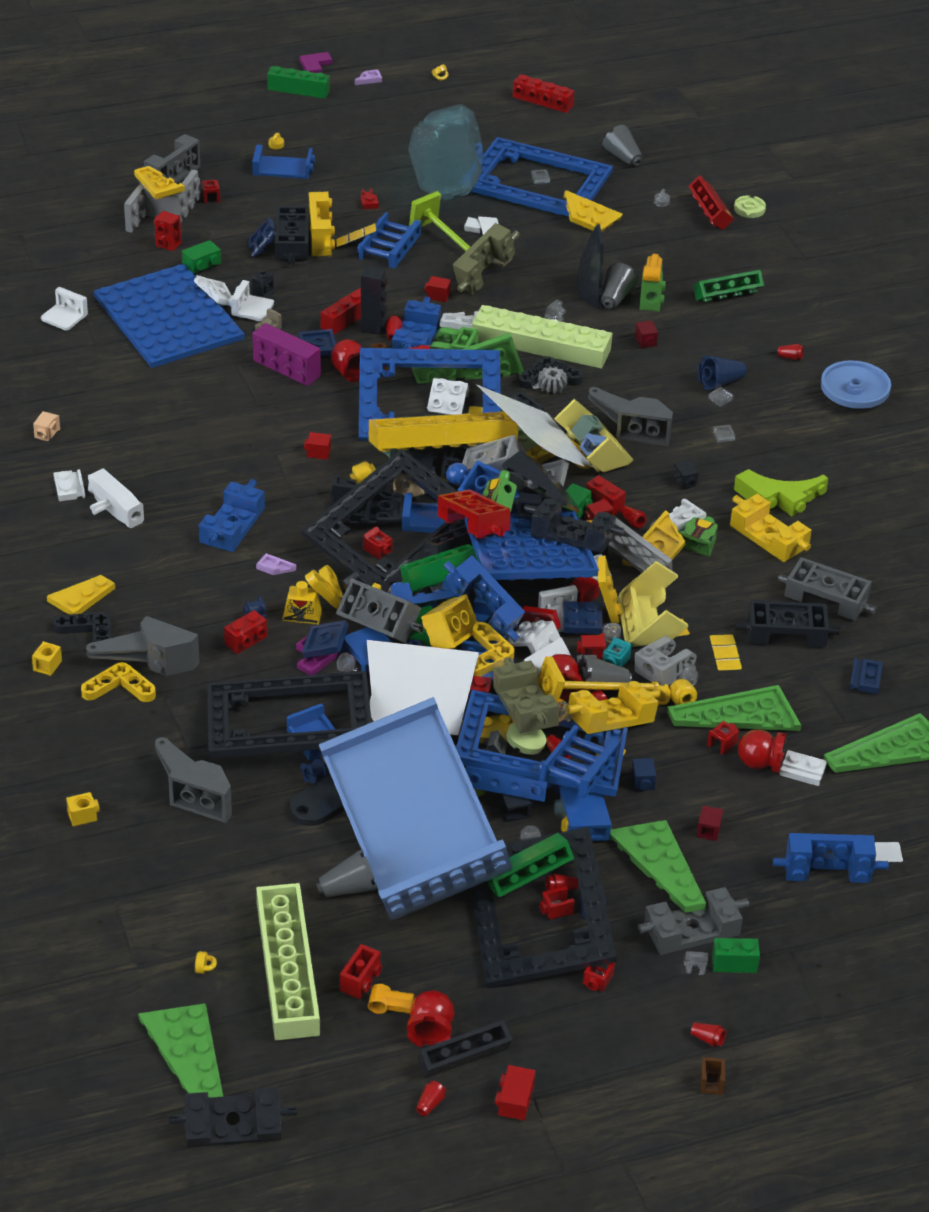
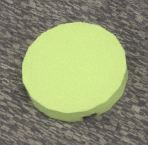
M748 195L741 196L736 199L734 204V211L746 218L760 217L766 210L765 202L756 196L754 198H750Z
M512 723L506 733L509 744L514 749L517 747L524 754H538L546 743V736L541 729L520 734L516 725Z

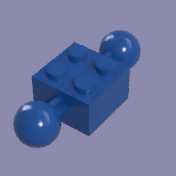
M478 460L470 472L464 464L453 463L446 471V478L450 484L460 486L458 491L470 489L482 495L488 481L499 478L501 471ZM516 489V493H515V497H514V501H513L511 513H518V509H514V507H515V499H516V498H519L520 492H522V491L517 490V489Z

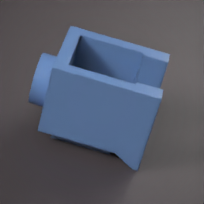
M587 433L580 448L588 457L606 437Z

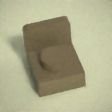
M271 308L267 309V317L255 325V330L265 323L281 329V314Z

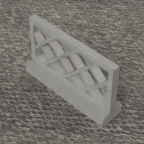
M616 518L615 526L624 528V533L622 536L614 534V537L608 544V548L641 573L655 561L673 571L671 558Z

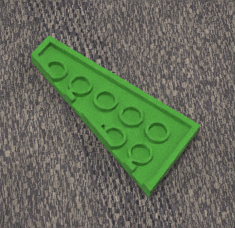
M510 333L461 349L500 350V375L507 377L510 374L520 375L524 372ZM412 367L417 384L433 382V378L449 379V381H456V378H465V380L482 378V368Z
M779 685L669 706L667 710L674 726L715 728L722 721H725L728 724H734L738 729L801 730V724Z
M921 713L826 753L823 760L827 761V765L835 773L929 760V721Z
M666 820L611 829L609 840H614L617 843V847L621 851H625L630 856V860L649 878L652 877L660 889H664L670 894L669 898L681 910L687 913L706 909V902Z
M206 1003L139 1013L140 1022L148 1030L149 1036L155 1041L159 1052L172 1072L176 1074L182 1088L187 1093L208 1092V1097L223 1096Z

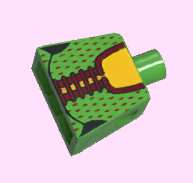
M501 470L499 478L488 481L482 495L510 508L511 512L517 486L510 482L512 473Z
M693 517L679 530V534L685 540L683 548L710 557L718 529L714 519L705 517L703 520Z

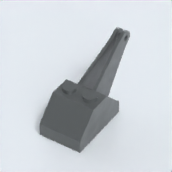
M597 387L589 389L588 399L617 424L616 440L669 447L673 412L658 399L638 397L629 401Z
M148 616L140 623L141 631L92 642L86 646L87 657L90 659L147 662L149 670L165 676L192 671L199 664L198 634Z
M161 737L156 739L155 751L168 774L170 805L227 823L232 815L231 786L222 767L203 760L194 762L167 738Z

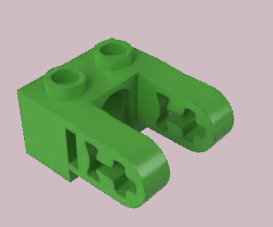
M662 265L660 282L644 281L642 275L640 310L660 311V305L664 304V295H661V292L665 291L666 281H662Z
M442 327L436 334L437 341L432 342L430 348L461 350L478 344V329L461 327L459 330Z

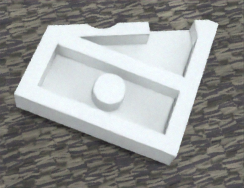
M196 276L194 282L213 300L222 306H231L229 304L231 294L224 282Z
M474 311V315L465 316L464 312L444 313L440 320V327L459 330L461 327L472 328V323L478 311Z
M683 499L681 506H676L673 512L669 513V517L679 531L693 517L704 520L706 512L688 500Z

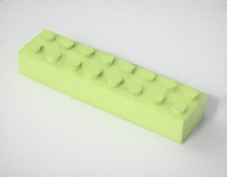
M482 305L472 323V328L478 329V342H484L510 333L515 348L518 351L549 356L601 369L611 350V332Z
M300 883L256 887L257 909L275 1040L320 1036V1017Z

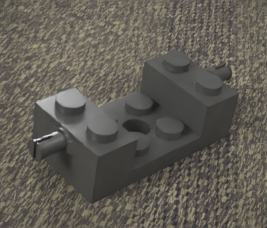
M186 134L175 140V151L165 158L154 154L144 161V167L150 166L156 169L165 178L174 179V183H178L187 177L191 170L200 168L199 140Z
M802 557L789 576L780 574L778 581L786 583L784 596L800 602L804 600L807 593L839 603L838 615L856 621L862 611L875 614L877 606L866 603L869 599L872 581Z
M352 578L346 592L342 594V601L336 614L347 620L369 627L405 644L412 629L420 633L424 629L423 624L416 622L421 607ZM377 604L376 611L372 613V607Z
M726 887L706 892V909L687 913L681 909L671 911L667 902L646 906L644 924L638 925V931L640 934L649 932L660 955L714 942V938L739 936L743 918L738 909L749 907V901L747 898L735 901L731 898ZM692 924L697 926V928L692 929L688 925Z

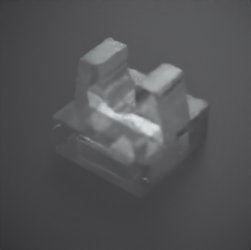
M557 299L547 307L544 318L563 321L562 315L565 314L566 310L561 307L562 302Z
M686 951L684 959L686 973L691 974L692 966L696 965L699 967V974L704 975L708 962V953Z

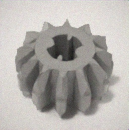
M549 366V368H543L539 372L538 387L542 391L555 394L565 389L567 376L563 369Z

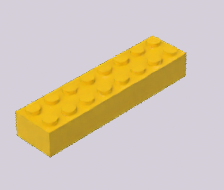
M504 411L369 420V442L382 452L390 451L392 448H397V450H407L408 447L425 449V446L442 448L443 445L459 447L460 444L476 446L478 443H488L515 435L518 440V424Z

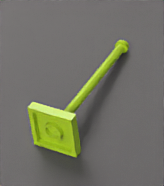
M438 191L412 201L409 225L414 220L421 221V227L433 222L462 249L467 251L470 248L466 242L438 218L441 194Z

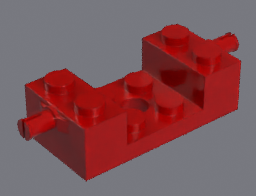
M470 489L438 495V517L445 520L446 523H455L457 520L468 518V532L475 535L476 538H486L490 534L501 537L505 534V531L510 530V508Z

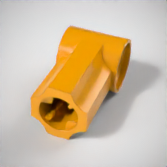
M652 254L648 257L643 271L644 281L660 282L662 258L658 254Z
M375 984L371 990L368 1009L376 1014H383L387 1010L410 1013L414 994L391 991L387 985Z

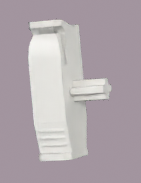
M105 469L88 475V491L91 494L94 493L97 503L90 506L94 515L106 509L129 528H133L144 521L143 504Z

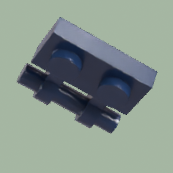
M269 217L248 239L249 249L253 251L251 255L255 258L264 252V248L271 244L276 236L274 221Z

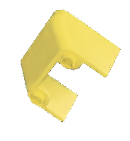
M573 399L554 419L567 430L566 435L570 439L576 440L581 445L582 442L577 439L571 429L582 415L593 414ZM600 421L599 423L603 429L598 435L605 436L606 439L587 459L598 473L600 471L605 473L628 466L633 461L632 457Z
M657 561L622 589L618 595V603H620L622 609L620 617L624 639L626 642L631 643V646H647L663 636H668L673 640L689 627L686 622L667 610L658 616L657 607L664 603L666 599L665 588L676 580L678 575Z

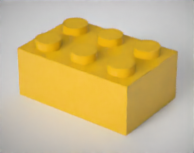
M467 594L448 599L421 617L431 646L444 649L455 648L473 635V626L478 623Z

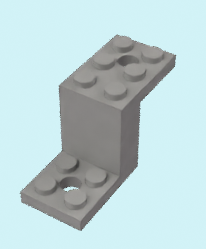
M191 170L182 182L185 185V191L161 199H155L140 183L124 203L126 231L133 232L138 227L142 218L145 216L156 217L162 211L179 215L181 223L201 196L198 171Z
M515 435L467 448L462 464L470 472L478 460L501 471L505 470L501 467L502 464L518 451L526 453ZM561 459L543 464L542 466L564 486L569 462L566 459ZM512 473L510 480L516 484L517 490H522L527 486L539 494L544 493Z

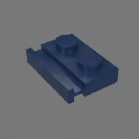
M854 658L850 689L858 688V691L878 694L883 662L867 659L860 661Z

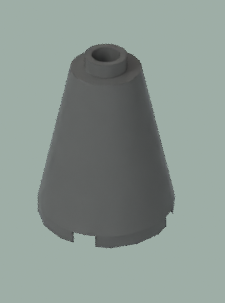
M626 125L615 126L613 128L614 131L608 132L605 135L602 143L604 148L632 167L638 166L642 162L643 156L629 128Z
M616 263L613 266L611 264L607 269L601 302L606 308H615L637 285L638 275L634 274L632 267L623 263Z
M582 655L578 660L577 664L583 681L622 683L632 681V674L626 668L588 655Z
M363 849L357 851L318 878L319 883H316L320 896L324 894L326 898L378 889L377 884L372 885L375 878L366 856L361 857V855H364Z

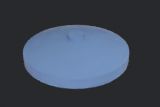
M841 361L830 365L824 370L821 378V388L824 394L837 404L850 408H870L880 405L889 397L891 381L888 375L875 365L862 361Z

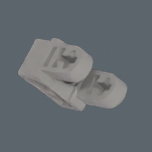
M663 636L635 653V672L650 682L657 681L659 685H670L676 681L678 675L695 664L697 656L692 651L684 649L669 658L668 655L674 651L676 643L668 636Z

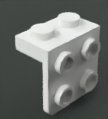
M242 280L241 284L236 287L234 295L230 297L229 304L231 305L233 316L262 321L267 317V309H272L274 300L249 295V281Z
M58 287L55 290L56 305L43 314L41 320L63 330H70L88 315L87 298Z
M433 378L427 407L428 411L445 415L462 414L465 397L469 396L468 383Z
M575 585L539 592L538 608L557 610L561 625L557 630L558 632H563V602H577L578 589Z
M526 621L521 623L515 631L520 638L513 642L509 637L507 642L513 647L528 646L531 654H534L560 638V635L553 621Z

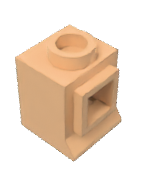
M42 412L33 423L34 437L49 441L60 430L59 415Z

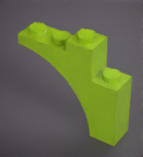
M748 469L736 475L734 490L745 499L759 494L771 502L770 509L778 506L790 516H794L805 510L807 502L826 493L828 478L825 475H821L804 481H781L761 476Z

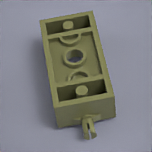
M497 223L484 233L453 264L458 291L463 292L465 290L473 295L483 285L481 275L483 269L492 263L495 258L503 263L512 258L515 254L513 242L520 236V233L515 230L511 234V230Z
M506 657L504 659L505 665L493 668L494 689L520 734L559 725V705L552 694H543L538 685V671L531 660L515 664L511 657Z

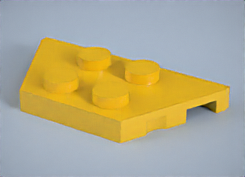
M569 191L564 193L570 221L592 231L597 224H600L601 232H603L606 228L612 226L616 220L619 221L623 215Z
M666 510L643 536L645 540L672 560L685 546V540L679 534L678 528L672 522ZM622 560L623 565L632 566L626 560Z

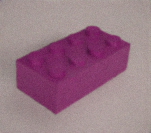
M267 323L252 333L254 361L306 386H309L321 376L319 347Z

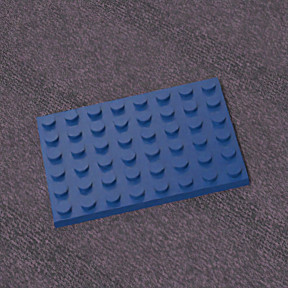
M185 264L94 290V297L151 368L245 339L244 332L220 304L194 282L196 276Z

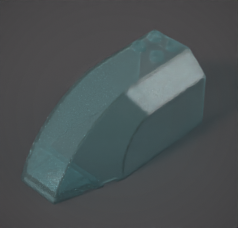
M462 104L433 111L424 118V121L419 123V127L413 128L408 151L421 190L429 194L438 191L441 194V199L444 200L452 199L455 195L459 194L464 196L469 194L482 172L484 152L474 111H470L469 108L466 109Z

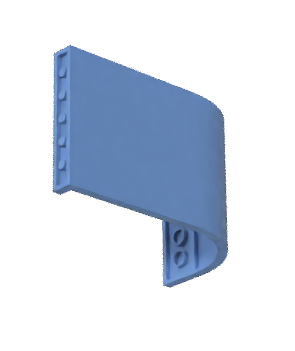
M434 697L319 744L357 840L364 851V856L368 860L378 892L391 921L512 871L503 839L497 841Z

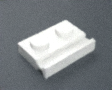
M80 469L77 472H72L71 470L54 473L59 501L73 500L80 496L85 498Z
M788 750L780 769V776L819 786L827 761Z

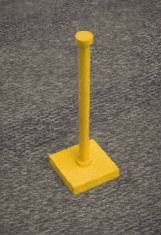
M545 656L538 675V685L543 694H552L557 703L563 689L619 690L620 684H624L622 682L565 681L553 656ZM653 681L652 683H640V685L645 690L653 691V688L658 686L659 683Z

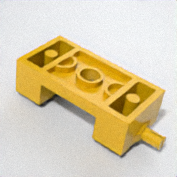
M309 192V225L312 256H332V249H335V240L332 239V236H335V227L331 226L332 212H329V208H332V198H329L328 192Z
M755 494L747 500H743L738 495L733 497L732 501L738 505L732 508L730 526L782 562H786L803 550L808 551L811 548L810 538L812 530L799 521L788 527L770 515L771 502L759 494Z
M637 681L620 684L617 698L598 701L588 690H580L570 693L566 713L587 734L651 723L655 720L658 701L655 698L660 697V691L658 689L653 691L645 690Z

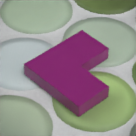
M328 52L299 56V61L304 70L312 73H322L321 66L332 64V58Z
M307 636L296 643V650L301 653ZM338 653L318 657H304L297 663V668L307 675H315L336 659Z

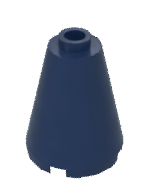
M715 356L702 357V362L697 367L698 380L700 383H703L705 390H714L742 379L747 372V368L742 361Z

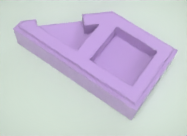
M379 70L364 71L359 78L355 79V85L382 82Z
M265 554L256 564V569L271 575L295 571L296 564Z

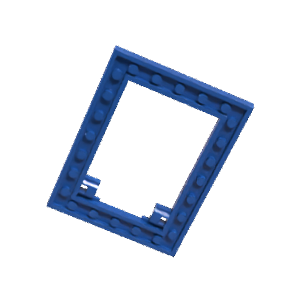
M496 137L461 183V189L569 217L566 207L567 201L502 185L498 177L489 174L499 161H505L508 157L511 158L512 163H516L519 157L526 160L553 165L557 168L561 167L570 171L581 172L589 176L576 195L592 201L612 173L613 166Z
M360 348L359 441H369V420L395 418V412H389V414L384 415L382 411H379L380 407H377V379L395 376V367L482 368L483 387L501 394L500 350ZM383 367H390V369L383 370ZM483 392V413L501 412V408Z
M472 690L456 747L463 765L540 779L541 772H539L541 762L478 749L487 711L509 715L498 695ZM559 708V725L557 727L573 728L576 725L578 726L577 731H584L566 713V709ZM628 727L592 734L585 733L587 741H590L593 736L598 737V743L601 746H607L612 739L619 742L615 761L591 792L616 797ZM558 765L556 766L559 769L570 772L577 776H584L583 773H580L573 769ZM549 774L545 779L548 783L579 789L577 784Z

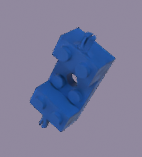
M427 296L423 298V302L408 300L404 309L402 327L400 330L396 329L392 338V349H409L410 347H418L420 345H431L440 324L441 305L429 303L431 299Z
M251 479L246 486L230 482L223 492L224 504L216 515L211 516L207 514L199 524L200 543L234 552L265 509V491L254 488L257 485L256 480Z
M473 556L469 557L457 568L450 561H447L443 567L451 574V579L448 583L451 590L461 596L473 589L475 595L483 599L488 609L494 613L488 624L502 637L508 635L513 642H516L520 636L513 629L518 625L525 611Z
M450 573L445 577L441 589L435 590L430 594L418 593L413 597L410 584H403V582L392 584L388 593L405 599L421 608L431 605L433 609L446 600L459 596L451 590L448 584L451 579Z
M789 833L785 858L773 857L774 867L785 866L787 881H808L809 869L848 870L849 882L871 883L872 874L875 869L888 870L889 867L888 861H876L875 841L872 835Z

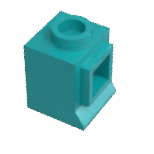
M614 637L610 645L603 652V661L624 667L630 659L631 643Z

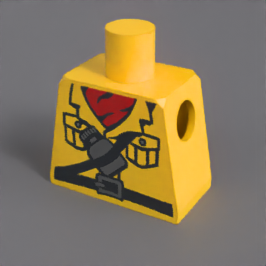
M299 581L296 583V586L289 588L283 621L319 625L322 613L319 595L313 588H308L307 582Z

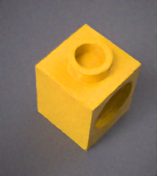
M44 641L32 655L33 671L49 676L53 674L62 662L61 647Z
M91 792L66 798L67 811L72 826L97 821L96 812L100 811L97 799L93 800Z

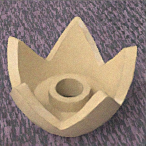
M403 474L393 481V491L402 495L412 493V497L424 494L422 488ZM407 481L408 485L404 488L403 483Z

